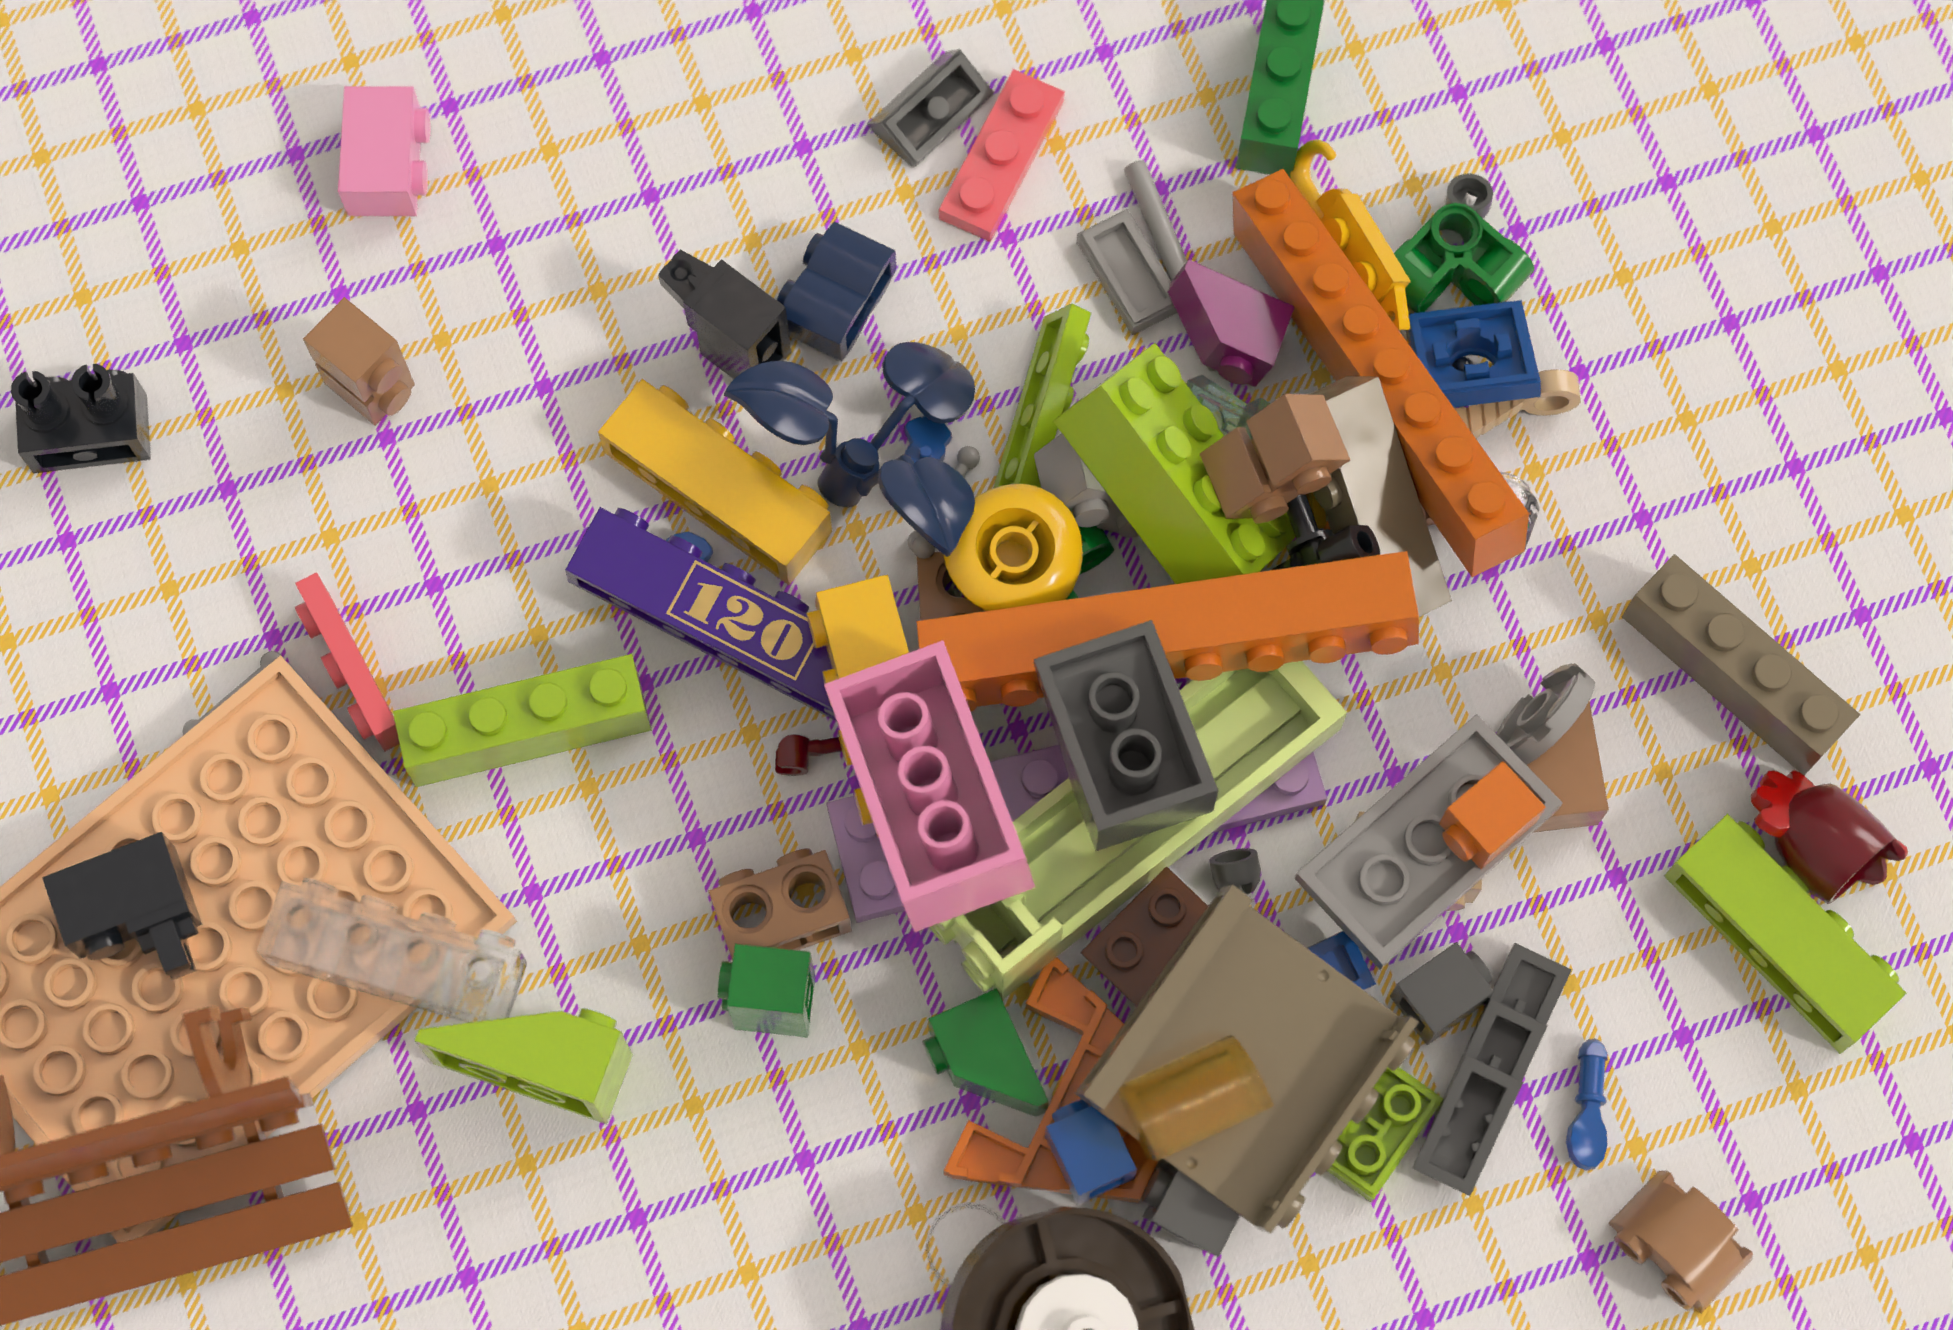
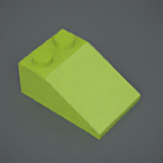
M585 1008L581 1009L579 1016L556 1011L423 1028L418 1030L414 1040L434 1065L606 1125L633 1056L623 1033L615 1029L617 1021L607 1015Z

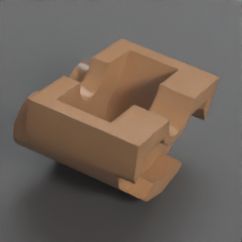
M1658 1171L1608 1223L1618 1233L1614 1240L1626 1255L1639 1264H1643L1648 1258L1652 1260L1667 1276L1661 1282V1286L1669 1297L1682 1308L1690 1310L1694 1307L1700 1314L1752 1261L1753 1257L1752 1250L1746 1247L1742 1248L1732 1238L1739 1229L1723 1211L1694 1186L1685 1193L1674 1182L1673 1175L1669 1171Z

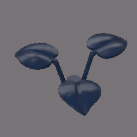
M903 342L892 347L882 362L883 375L888 385L899 394L905 396V398L898 404L871 442L861 438H853L841 443L838 447H836L838 418L835 414L827 411L833 399L832 390L822 378L810 369L792 362L770 361L750 367L728 385L724 396L740 404L761 426L784 441L797 445H809L819 442L826 435L825 448L820 455V460L827 463L818 478L819 491L826 500L839 507H853L859 503L862 496H867L871 489L879 483L880 490L889 504L914 530L946 557L950 556L973 515L975 506L974 494L966 479L947 463L932 457H925L914 463L909 455L904 454L895 460L885 462L880 469L878 460L879 448L914 404L926 418L939 424L958 420L968 411L974 400L975 383L967 368L960 362L954 361L952 356L933 346L919 342Z

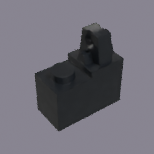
M679 250L658 274L660 285L684 308L687 325L697 332L701 355L731 378L735 379L745 370L761 363L785 361L791 354L786 307L722 259L712 267L685 251Z
M162 832L42 877L64 945L80 959L88 957L89 960H99L113 956L125 948L124 942L134 938L140 944L144 954L157 950L164 972L172 980L197 971L187 938L199 934L197 926L202 925L176 847Z

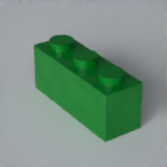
M1266 0L1236 169L1268 175L1284 169L1289 177L1290 172L1294 170L1325 0Z

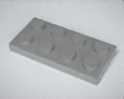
M1476 714L1300 869L1294 879L1381 970L1556 813L1563 802ZM1504 761L1546 808L1538 821L1481 870L1471 859L1465 862L1451 851L1442 837V833L1445 830L1439 825V822L1446 809L1499 763Z

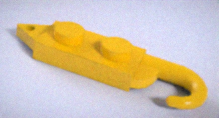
M1322 140L1306 142L1297 151L1294 170L1290 172V179L1397 329L1409 330L1410 321L1405 288L1411 282L1357 193H1352L1348 189H1330L1320 195L1310 175L1312 159L1315 155L1321 154L1327 160L1332 161L1336 158V152L1329 143Z

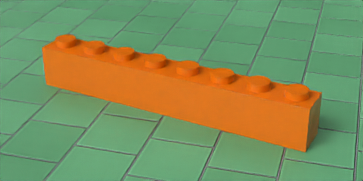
M1281 169L1232 192L1234 236L1277 298L1295 306L1291 318L1334 380L1338 381L1346 376L1379 377L1419 501L1471 577L1525 552L1529 512L1285 170Z
M1407 551L916 621L919 649L944 641L970 712L980 706L1001 703L1012 707L1026 706L1034 703L1038 698H1044L1034 667V659L1150 620L1153 621L1174 678L1187 677L1195 681L1210 680L1218 677L1222 672L1241 669L1268 672L1280 668L1284 663L1311 660L1315 663H1331L1342 659L1348 654L1369 651L1388 655L1398 653L1407 646L1419 644V614Z

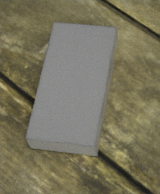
M1128 209L1077 233L1076 242L1132 336L1177 313L1167 293L1171 280Z

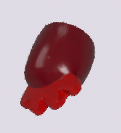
M1795 770L1791 771L1787 776L1777 771H1768L1760 780V787L1751 794V802L1760 812L1754 818L1755 824L1761 830L1775 837L1776 849L1784 864L1807 886L1812 895L1827 904L1838 899L1857 881L1871 885L1884 882L1887 878L1885 859L1901 861L1908 854L1907 847L1899 840H1896L1880 820L1852 796L1831 783L1814 786L1807 777Z

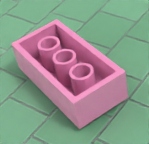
M944 641L824 684L902 904L914 932L1035 888L1024 851Z

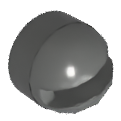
M1461 174L1453 178L1447 187L1445 205L1451 203L1465 204L1468 194L1477 198L1474 205L1467 206L1474 209L1484 219L1490 211L1492 204L1493 188L1485 178L1476 174Z
M1233 849L1216 854L1209 860L1212 878L1219 890L1221 887L1234 885L1238 889L1241 886L1246 894H1250L1260 882L1261 868L1258 853L1255 849Z

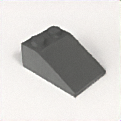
M1152 620L1034 659V667L1071 786L1095 851L1213 812L1218 788Z

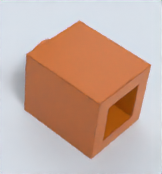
M1502 761L1446 809L1439 825L1445 830L1442 833V837L1451 851L1465 862L1471 859L1482 870L1538 821L1546 806L1509 766Z

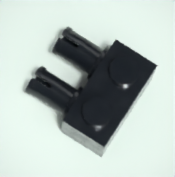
M86 364L75 371L72 380L54 376L45 377L44 374L38 371H32L34 382L30 379L27 372L18 375L11 385V395L16 404L18 454L33 474L151 460L147 394L134 373H126L121 370H106L103 366L93 364L94 374H92Z

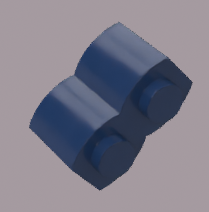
M834 221L824 235L816 233L812 237L803 256V264L807 266L806 269L800 274L796 282L789 279L783 285L777 301L786 307L789 337L842 362L857 341L870 313L884 295L897 266L896 250Z

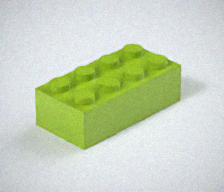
M1156 343L1129 361L1053 420L1175 584L1260 572L1295 538L1287 513L1272 521L1260 524L1254 523L1253 518L1226 519L1200 456L1201 452L1225 435L1218 427L1213 413L1199 402L1181 378L1177 365L1163 354Z

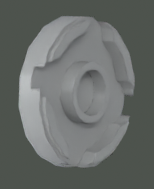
M1576 663L1562 665L1542 678L1543 681L1540 684L1546 690L1534 698L1529 694L1525 698L1522 697L1506 716L1496 733L1526 765L1550 749L1571 728L1593 694L1595 681Z

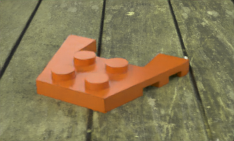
M1056 957L1043 967L1026 1001L1025 1008L1082 1035L1029 1147H1023L968 1120L944 1169V1175L958 1180L1071 1194L1045 1138L1046 1126L1054 1123L1052 1114L1055 1111L1081 1099L1075 1092L1124 1023L1107 1008V1004L1092 990L1089 991L1068 971L1069 968L1059 958ZM1116 1125L1137 1168L1135 1178L1096 1198L1140 1203L1144 1190L1161 1157Z

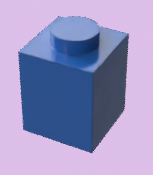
M1082 1099L1074 1101L1052 1114L1054 1123L1046 1126L1045 1138L1077 1206L1135 1178L1137 1168L1114 1122L1092 1106H1089Z

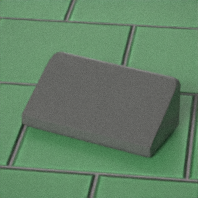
M961 49L947 51L872 118L867 125L875 135L911 167H916L985 103L994 92Z

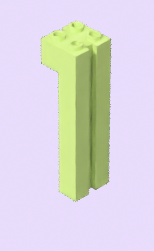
M1303 661L1284 663L1280 668L1268 672H1255L1250 669L1222 672L1218 677L1210 680H1192L1179 690L1218 788L1213 812L1095 851L1075 798L1070 779L1068 778L1013 821L1035 888L929 927L944 945L953 940L955 943L958 942L963 948L961 952L966 960L961 964L980 990L985 993L991 987L993 989L997 988L1001 999H1005L1150 883L1165 867H1170L1341 730L1347 714L1346 710Z

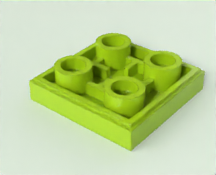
M1388 1067L1373 1087V1089L1379 1092L1376 1102L1359 1123H1355L1352 1120L1349 1121L1336 1140L1342 1144V1149L1334 1163L1327 1170L1370 1202L1377 1196L1444 1099L1400 1067L1394 1071Z

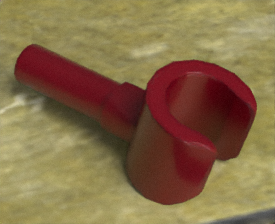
M787 735L780 741L776 750V773L787 776L807 774L809 756H821L842 751L839 737L809 740V738L802 735Z

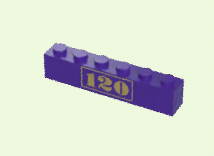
M599 507L565 569L569 583L837 721L828 699L822 671L832 669L826 646L815 648L807 618L809 610L807 604L783 591H777L775 597L753 586L756 579L752 575L734 565L724 563L721 569L700 559L703 552L698 547L680 537L671 535L668 542L647 531L649 524L644 519L626 509L617 508L613 514Z

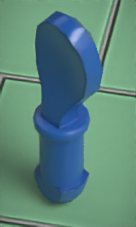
M1595 1038L1585 1041L1578 1052V1059H1580L1579 1092L1575 1097V1102L1581 1105L1582 1110L1568 1127L1566 1136L1569 1158L1577 1167L1583 1170L1595 1169L1604 1160L1607 1149V1130L1601 1117L1600 1106L1605 1105L1607 1102L1604 1096L1605 1061L1608 1060V1056L1603 1043Z

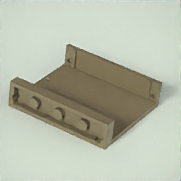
M1229 885L1221 887L1075 1094L1257 1229L1272 1233L1277 1225L1284 1229L1297 1216L1306 1199L1300 1192L1315 1172L1321 1176L1334 1163L1342 1149V1144L1336 1140L1350 1120L1359 1123L1373 1107L1379 1095V1092L1373 1089V1087L1387 1067L1394 1071L1407 1058L1415 1044V1040L1409 1035L1419 1022L1411 1016L1399 1017L1250 906L1253 899L1236 886Z

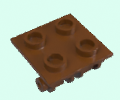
M1165 867L1080 953L1137 1007L1208 905L1168 867Z

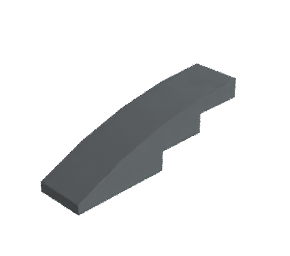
M1517 943L1513 944L1493 987L1494 993L1484 1006L1412 1169L1471 1196L1523 1084L1522 1080L1548 1025L1546 1024L1572 969Z

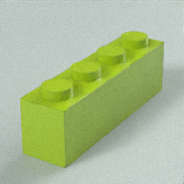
M632 654L393 711L404 767L416 787L652 731L639 674Z
M1727 813L1673 864L1664 877L1841 1054L1855 1044L1907 992L1898 984L1899 977L1890 964L1877 955L1870 956L1853 939L1854 932L1845 919L1832 910L1825 911L1808 894L1809 889L1788 866L1783 865L1781 867L1764 850L1765 843L1761 836L1750 825L1742 821L1737 823Z

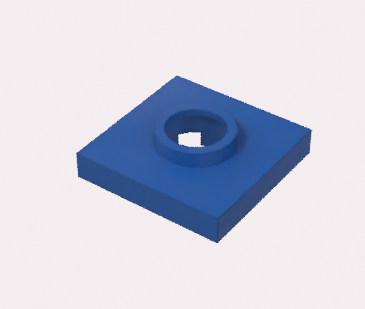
M1522 300L1409 314L1410 329L1406 330L1408 344L1453 407L1541 397V381ZM1468 355L1484 357L1493 365L1489 368L1488 361L1480 364H1464V372L1452 367L1457 359Z

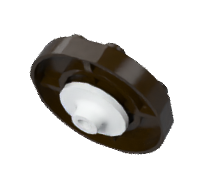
M1061 1206L1003 1223L974 1247L960 1266L949 1288L944 1303L940 1330H1194V1325L1181 1273L1169 1254L1150 1234L1136 1224L1109 1212L1090 1208Z

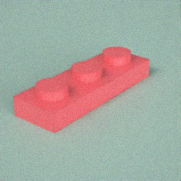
M1015 69L1012 70L939 208L940 220L991 242L1064 103L1065 91Z
M316 572L296 582L295 584L305 602L295 606V610L310 638L312 639L322 634L331 652L322 656L321 660L336 688L339 689L348 684L357 703L347 707V710L362 738L365 740L374 735L384 752L399 745L394 716L318 573Z

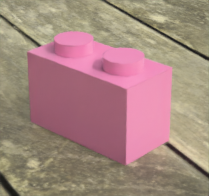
M344 86L338 193L348 216H417L418 195H426L428 189L427 164L425 160H420L421 143H429L431 123L429 109L420 107L413 86Z

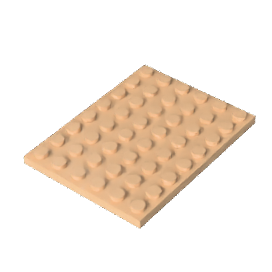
M280 655L0 887V1075H4L12 1117L33 1142L38 1145L209 1098L194 1059L182 1016L184 1013L206 1007H218L220 1013L238 1008H249L252 1020L240 1023L247 1052L251 1086L288 1076L298 1089L299 1095L310 1093L311 1098H313L517 921L504 904ZM162 832L176 847L202 925L197 926L199 934L187 938L197 971L172 980L164 972L157 950L144 954L140 944L134 938L124 942L125 948L113 956L99 960H89L88 957L80 959L64 945L42 877ZM217 1021L209 1023L216 1048L224 1062ZM243 1126L234 1127L235 1141L197 1150L194 1138L170 1145L173 1158L134 1168L131 1156L106 1163L108 1176L72 1185L71 1187L76 1192L246 1145L248 1143ZM275 1130L264 1132L265 1137L267 1138ZM67 1174L62 1175L69 1184ZM177 1214L109 1233L118 1243L158 1232Z

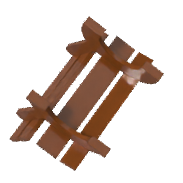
M206 1007L182 1014L194 1059L209 1098L17 1151L10 1100L4 1075H0V1192H3L5 1203L9 1207L8 1211L0 1212V1263L25 1256L28 1265L27 1269L0 1276V1326L354 1227L340 1181L289 1196H283L281 1184L335 1170L336 1166L323 1123L266 1139L264 1132L299 1123L297 1110L313 1106L310 1093L299 1095L298 1089L288 1076L251 1086L247 1052L240 1023L252 1020L249 1008H238L220 1013L218 1007ZM216 1021L218 1023L224 1062L216 1048L209 1023ZM243 1126L248 1143L246 1145L37 1203H30L29 1197L45 1193L43 1180L67 1174L70 1186L108 1176L106 1163L131 1156L134 1168L173 1158L170 1145L194 1138L197 1150L235 1141L234 1127ZM260 1190H262L266 1201L49 1262L46 1250Z

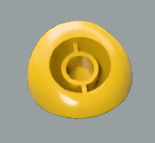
M1029 484L1003 485L975 497L973 515L964 529L956 548L950 556L946 557L944 555V561L947 571L958 590L969 601L985 611L1066 600L1074 589L1081 570L1083 555L1081 533L1075 517L1069 508L1049 491Z

